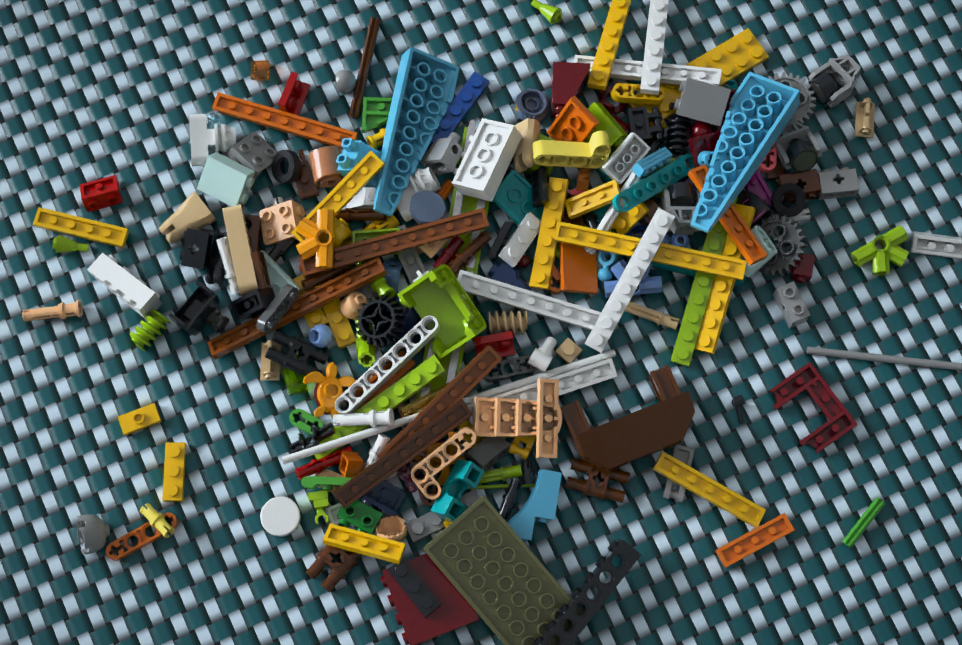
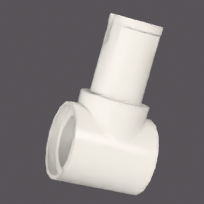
M547 337L542 347L535 348L528 364L545 372L553 358L551 352L557 341L553 337Z

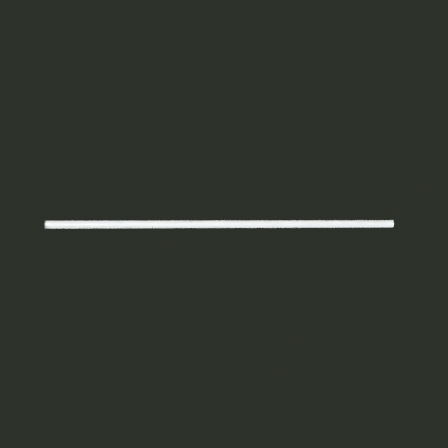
M614 349L465 397L463 401L468 405L474 403V397L490 398L536 383L539 378L548 379L616 357ZM418 413L394 420L393 426H388V424L379 425L281 457L283 464L407 425Z

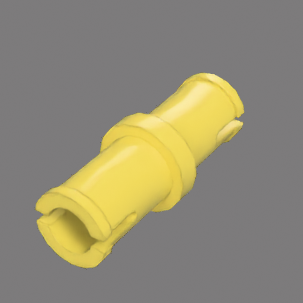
M150 503L145 504L147 509L142 506L140 513L150 521V525L153 528H157L165 538L170 537L168 532L171 535L174 533L175 529L165 520V516L162 513H158Z

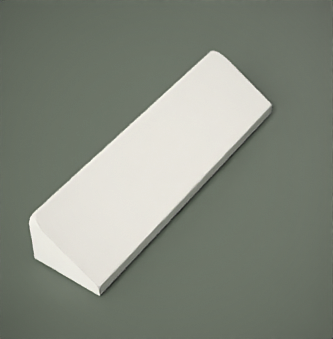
M913 231L911 252L962 259V238Z

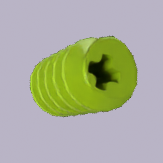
M153 309L151 310L153 317L146 315L147 322L140 321L142 328L135 327L137 334L129 333L131 340L144 352H146L144 345L151 347L150 339L153 341L157 340L154 334L161 336L160 328L167 330L165 323L171 324L165 316Z

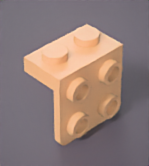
M289 200L260 210L259 216L261 217L264 244L269 246L290 238L298 240L291 232L304 218V207L293 200Z

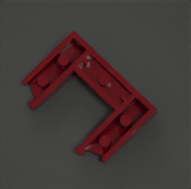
M809 362L772 388L770 392H775L777 404H773L775 411L805 390L809 393L829 421L799 441L802 446L807 443L817 448L815 452L819 453L858 424L812 363Z

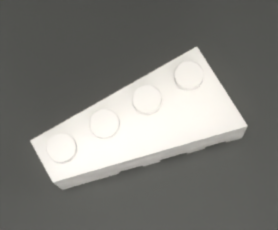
M102 253L87 269L88 272L144 319H146V315L152 316L151 310L157 311L162 305L159 299L160 295L155 290L148 288L146 283L140 278L136 279L125 266H119L117 264L118 261L113 256L109 255L107 257Z

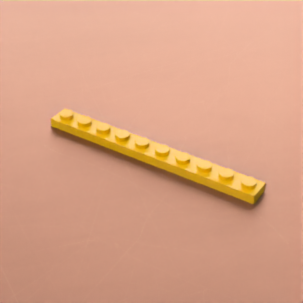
M560 221L557 222L554 241L628 257H632L641 238ZM665 243L660 244L651 261L743 281L747 263L746 260Z

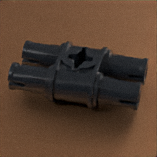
M278 330L275 331L271 341L286 347L288 351L284 354L269 347L265 358L280 364L282 369L286 368L297 373L298 376L302 374L306 376L314 371L322 374V370L307 364V359L311 358L324 365L329 357L328 353L314 348L313 343L309 344L302 341L297 336L290 337ZM298 351V359L296 360L295 353Z

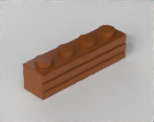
M579 168L576 190L588 191L591 168Z

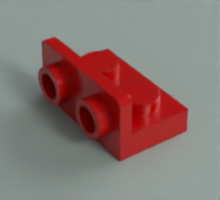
M291 71L278 103L281 111L295 115L300 114L311 88L310 84L300 81L298 73Z
M116 175L80 184L81 200L87 212L123 203Z
M512 331L474 338L476 356L487 345H490L501 358L515 355Z

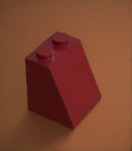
M553 62L551 118L556 119L569 99L574 95L580 99L588 83L590 63Z

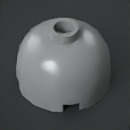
M86 514L77 516L79 522H76L79 544H84V549H81L82 554H91L101 550L106 544V537L110 536L108 524L104 525L103 520L97 515Z

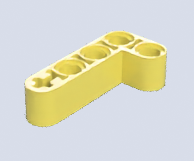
M597 131L592 134L589 143L538 140L532 144L534 162L537 165L597 169L601 168L607 161L611 147L608 133Z

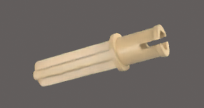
M629 302L625 309V312L656 322L658 326L661 324L676 330L680 320L679 318L664 314V311L658 312L633 302Z

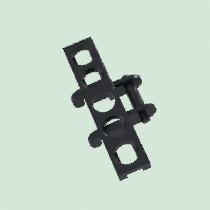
M330 422L320 429L313 425V434L306 439L303 433H298L299 440L289 445L291 449L290 454L319 445V442L335 434L334 425Z

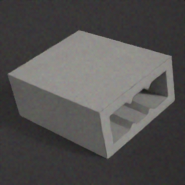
M686 77L685 81L682 80L679 91L682 92L681 97L676 99L674 109L677 110L676 114L720 126L731 89Z

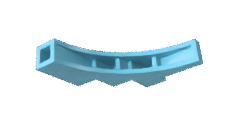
M539 470L529 499L520 511L507 522L524 543L526 540L532 541L535 517L537 522L542 523L555 520L561 472Z

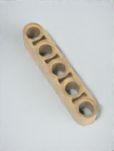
M239 204L222 208L237 285L240 296H243L259 288L251 256L252 250L242 205Z

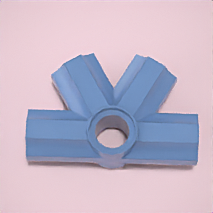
M624 259L610 268L618 280L604 281L605 298L611 296L627 266ZM650 263L641 279L638 291L634 292L633 295L663 292L661 276L647 277L653 265L652 263Z

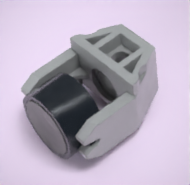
M849 55L830 58L827 63L813 71L808 77V83L811 85L810 91H814L813 97L822 105L828 102L831 106L837 105L851 95L859 80L861 67ZM836 82L842 87L841 89H838Z
M796 120L787 123L775 142L778 158L786 170L792 167L796 172H806L816 165L818 157L822 156L821 148L809 127L802 125Z
M689 182L674 183L668 186L667 189H663V193H661L662 210L675 216L670 226L673 234L693 235L696 229L691 227L690 224L700 199V192L695 190L694 185Z

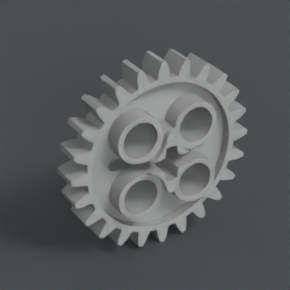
M785 72L782 73L781 77L775 73L774 79L768 76V79L800 90V100L802 103H800L789 122L796 120L802 125L804 122H808L809 116L811 117L813 114L812 110L816 107L813 104L816 98L812 97L814 91H809L811 85H804L806 79L799 81L800 75L793 78L792 73L789 74V77H786Z

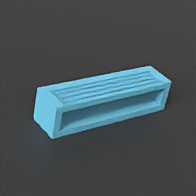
M663 147L637 161L631 170L639 178L643 175L646 176L649 172H654L657 168L668 164L673 154L666 147Z

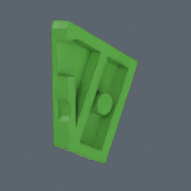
M363 97L362 133L387 124L392 98Z

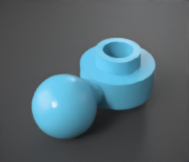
M599 251L598 261L603 265L597 273L600 281L611 280L613 273L610 267L616 264L618 254Z

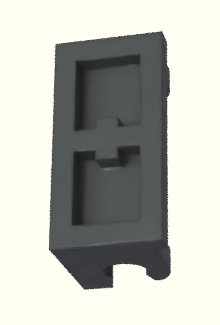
M486 437L467 452V456L470 458L468 461L473 462L486 472L508 454L510 443L503 437Z

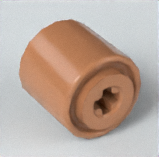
M325 146L315 149L308 155L316 186L334 187L344 178L337 171L338 163L336 162L337 156L342 154L341 148Z

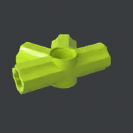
M899 225L883 235L876 236L873 241L850 254L853 262L860 268L872 261V275H888L890 273L889 261L902 267L909 254V251L898 246L909 239L904 227ZM875 244H882L884 249H878Z

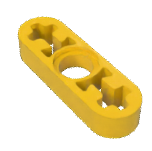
M617 83L611 91V98L621 103L658 105L665 97V91L659 86V94L656 96L642 93V97H636L633 91L640 92V84Z

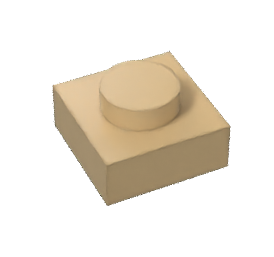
M567 338L555 351V354L569 364L579 356L582 349L571 339Z

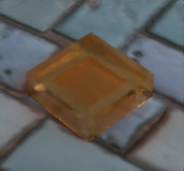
M269 60L251 61V80H270Z

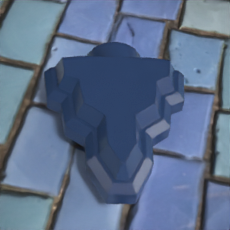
M505 261L501 265L496 262L488 273L493 280L532 291L527 281L521 278L520 271L516 267L512 268Z

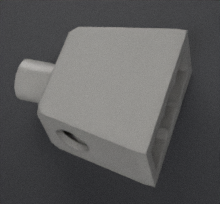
M451 132L448 138L436 139L420 161L423 167H430L434 173L453 172L463 152V148L458 143L461 139L460 136L455 132Z

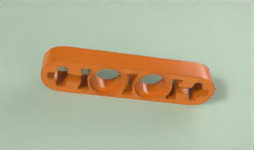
M164 513L165 520L167 517L173 519L171 526L176 529L178 518L172 513ZM149 521L111 542L106 547V555L113 561H119L163 537V534L156 528V534L153 537H148L146 530L148 527H151ZM132 536H136L139 540L135 547H130L128 544V540ZM121 542H124V546L128 549V551H125V549L122 548L118 551V556L114 554L111 555V553L113 552V547L119 549L123 547Z

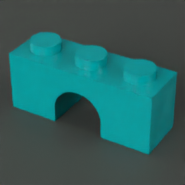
M457 459L441 489L440 496L436 498L430 511L443 520L453 522L467 507L460 502L461 495L468 488L476 489L485 471L471 461Z

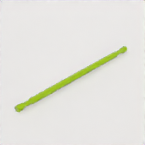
M535 483L523 484L522 487H534ZM509 484L478 485L476 489L508 488Z

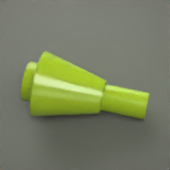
M537 0L532 1L531 5L540 10L542 15L551 24L558 23L561 20V8L542 4Z
M58 234V237L53 239L52 249H56V253L76 250L88 252L89 244L77 243Z

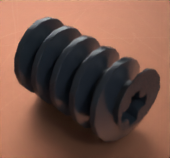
M670 115L668 118L665 147L673 156L686 154L688 149L684 147L689 146V142L685 140L690 138L686 133H690L691 129L689 126H691L692 122L681 115Z

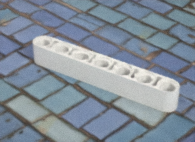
M426 316L337 398L335 409L340 414L354 413L439 333L440 324L434 316ZM435 322L436 325L434 329L427 330V323ZM420 335V342L412 343L413 336ZM406 348V355L398 357L399 349ZM388 361L392 362V368L384 370V364ZM372 375H378V381L370 384L369 378ZM358 388H363L364 390L361 397L355 396V391ZM348 401L349 408L346 411H342L341 404Z

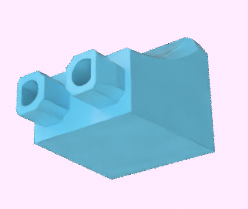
M344 138L341 143L344 148L343 152L336 159L338 163L337 171L345 177L370 151L379 159L381 158V151L370 147L361 140ZM378 173L364 187L376 188Z

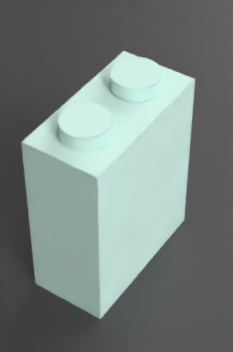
M215 152L207 157L197 189L229 206L244 205L249 197L247 194L248 190L254 183L253 176L255 171Z

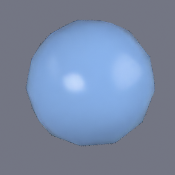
M322 323L313 326L309 332L310 342L319 348L328 346L333 338L330 327Z

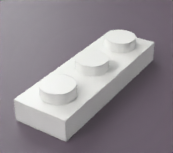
M531 212L527 213L498 256L512 268L515 267L540 231L541 221Z

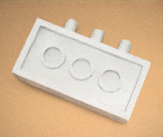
M482 118L475 135L469 137L470 145L467 152L463 151L461 153L463 160L459 168L456 167L453 170L455 177L452 184L460 194L492 202L522 138L516 127L511 124Z

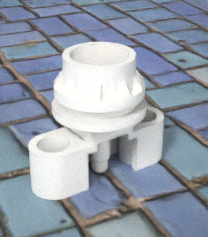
M189 114L192 166H205L208 151L211 150L227 155L231 147L236 144L235 127H229L226 124H221V127H217V123H214V129H207L206 114Z
M430 167L416 169L415 174L410 176L409 184L397 205L406 222L413 219L409 211L412 196L421 191H433L435 193L436 190L441 188L435 173Z

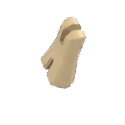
M527 118L514 125L522 136L513 155L514 167L517 173H522L527 170V167L531 168L535 165L532 144L538 140L541 130L540 123L536 119Z
M194 191L158 229L163 235L168 234L166 239L170 244H173L183 239V233L185 230L187 231V228H203L217 219Z

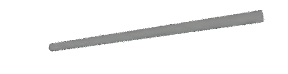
M807 346L806 352L811 355L962 371V363L809 346Z

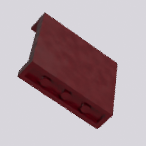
M427 554L407 561L441 604L426 618L388 570L382 571L384 576L380 578L384 588L388 587L391 593L387 597L391 607L395 606L398 614H395L398 626L403 625L405 633H402V637L406 645H418L468 624L479 622L476 611Z

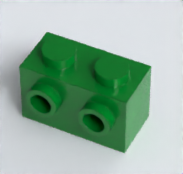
M356 500L345 509L341 506L336 516L337 519H340L339 524L347 528L352 526L357 531L373 535L376 526H378L380 519L383 517V513Z

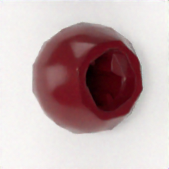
M698 121L691 128V138L712 133L713 128L710 123Z

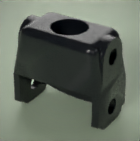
M199 281L196 282L198 288L175 315L172 313L168 315L189 336L198 335L219 309L218 296Z

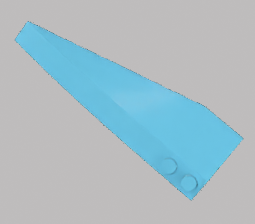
M412 46L401 57L380 158L385 163V166L378 172L373 210L389 217L393 215L404 190L409 184L410 176L416 171V167L428 148L433 134L439 127L442 117L453 100L460 68Z

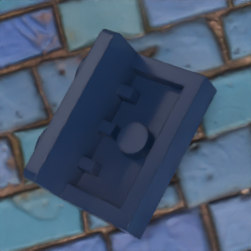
M384 480L361 498L363 499L362 502L366 505L379 507V511L383 514L396 516L397 510L407 493Z

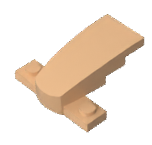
M539 378L537 401L498 397H474L473 430L476 437L536 436V458H557L558 433L562 425V411L558 404L559 379Z

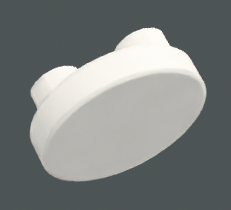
M279 496L265 503L261 510L260 519L268 533L283 537L297 530L301 514L293 500Z

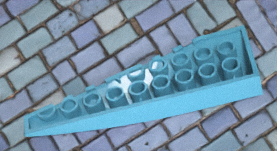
M752 72L747 74L731 98L730 107L726 113L725 122L721 128L720 137L710 162V168L706 174L705 184L701 190L700 199L692 217L691 227L709 233L758 169L799 107L800 90Z

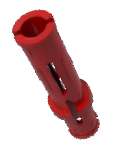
M350 446L318 460H310V463L295 468L298 479L301 480L304 476L313 474L318 475L320 471L339 464L342 452H352Z

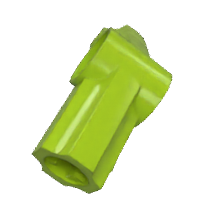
M369 323L370 331L373 334V325ZM357 333L356 349L358 362L364 367H371L375 362L377 348L374 344H367V341H363Z

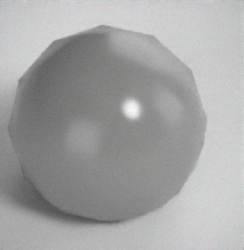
M341 70L335 74L337 91L348 93L354 89L356 77L351 71Z

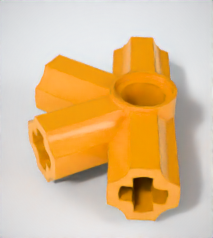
M320 209L317 210V224L305 217L298 224L296 232L308 239L297 244L296 248L304 261L316 254V268L330 269L333 268V248L335 244L334 210ZM329 235V241L321 243L322 236Z

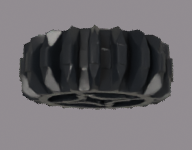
M374 295L373 299L367 298L368 304L361 303L363 309H358L357 311L360 315L355 317L359 321L355 324V327L359 328L357 331L358 335L361 336L363 341H367V344H374L375 347H380V345L387 347V343L394 344L393 338L400 339L398 333L404 332L401 326L407 325L406 322L402 321V319L406 318V315L402 313L404 308L399 306L400 303L396 300L394 301V298L390 296L387 298L386 295H381L380 297ZM387 307L392 313V319L388 317ZM369 323L373 325L372 330L374 331V334H372L370 331Z

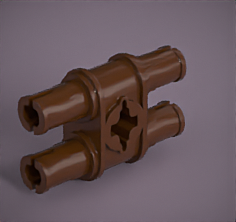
M573 458L570 469L587 473L589 477L586 481L568 477L565 488L582 492L584 496L589 495L600 498L602 501L609 499L623 503L626 492L610 488L607 483L610 480L628 484L629 472L618 469L607 471L586 461ZM600 473V480L603 482H600L599 485L595 487L596 484L595 480L593 479H596V477Z
M326 545L319 554H316L317 559L308 568L306 573L315 580L325 567L329 566L332 568V572L321 584L330 593L341 579L346 578L345 576L354 565L358 564L357 560L362 554L351 551L344 552L343 549ZM331 554H332L333 556L335 555L336 557H338L339 555H341V556H340V559H341V561H342L343 564L338 563V562L333 563L334 560H333Z

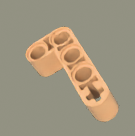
M464 427L412 467L411 478L428 499H436L441 494V486L434 475L475 443L476 434L471 428ZM463 433H471V440H464L463 442H461L463 447L460 448L458 442L455 441V439L458 438L460 442L464 438ZM449 444H454L457 447L454 454L446 452V447ZM432 457H439L441 459L440 465L432 466L430 464ZM417 469H423L426 474L423 478L419 479L415 477L414 472ZM429 485H436L438 488L436 493L429 494L426 491Z

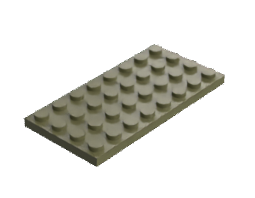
M484 495L422 548L504 645H532L539 635L542 636L546 632L545 627L549 621L557 618L560 607L564 603L568 604L572 599ZM576 605L574 611L578 615L582 610ZM568 619L562 622V629L564 631L570 628V621ZM555 635L549 639L550 645H556L558 642V638Z

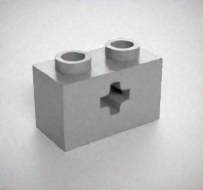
M844 167L837 171L825 169L818 172L821 191L818 195L819 200L856 196L860 190L856 168Z
M794 281L776 288L773 297L789 329L806 322L810 317V313Z

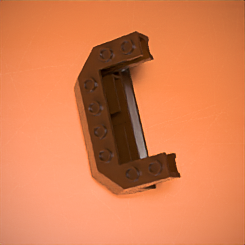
M669 365L651 371V376L648 377L659 403L590 429L578 400L560 407L562 420L571 442L583 461L611 471L683 442L695 409L689 391L680 392Z

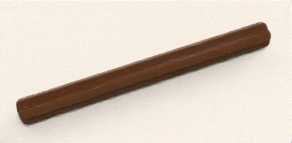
M370 18L349 112L351 118L358 119L360 116L380 25L379 18Z

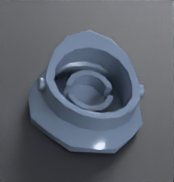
M528 88V90L522 91L517 95L514 110L521 120L530 118L541 122L549 113L550 104L548 97L541 91Z
M421 191L412 196L409 211L417 223L422 225L440 220L443 217L446 208L440 195L433 191Z

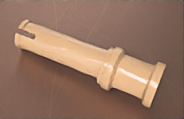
M77 300L75 303L65 304L62 302L58 306L28 309L22 312L24 322L58 317L66 319L72 316H83L80 300Z

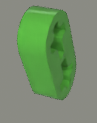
M295 409L289 415L291 424L309 435L313 434L311 426L308 425L309 423L313 425L319 423V428L324 426L319 418L302 409ZM302 414L301 417L305 420V423L302 421L296 423L294 416Z

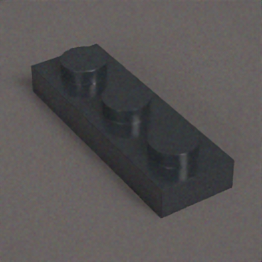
M402 557L400 564H394L387 569L425 618L441 605L404 557Z

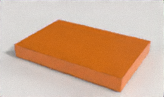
M574 95L569 99L546 133L556 141L586 142L600 122Z
M559 242L561 291L597 294L596 252L590 254L585 251V247Z

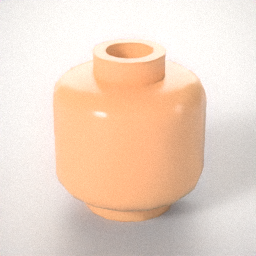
M357 291L349 293L340 303L342 314L349 319H355L356 316L360 315L357 310L363 309L361 303L368 304L367 298Z

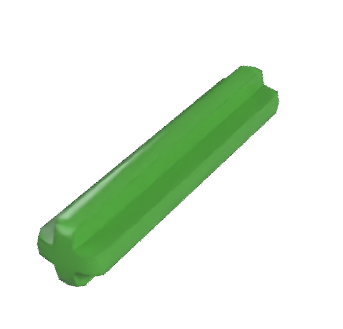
M877 497L843 539V543L846 546L852 547L883 508L885 502Z

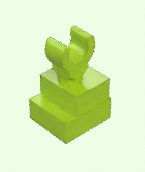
M328 490L308 493L309 502H313L314 508L317 510L316 524L319 525V518L321 516H324L326 522L329 523V517L325 514L324 509L330 507Z

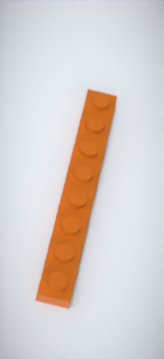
M220 92L217 93L212 106L214 112L330 146H337L341 149H344L341 145L344 138L357 140L358 137L357 132Z

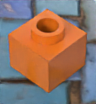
M342 452L338 470L343 477L352 478L363 470L364 462L357 452Z

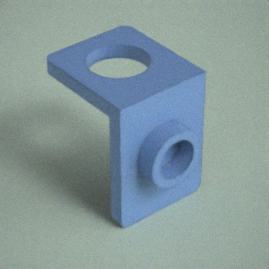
M384 260L383 266L387 275L383 277L386 279L387 285L394 288L395 294H397L400 271L403 265L401 262Z

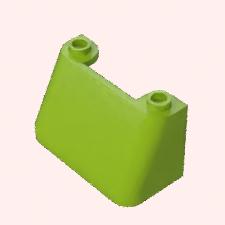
M446 264L431 270L397 294L400 303L404 307H414L421 319L426 316H434L439 322L440 331L434 337L431 346L433 353L439 359L486 329V322ZM429 322L426 326L429 330H432L436 324L435 322Z

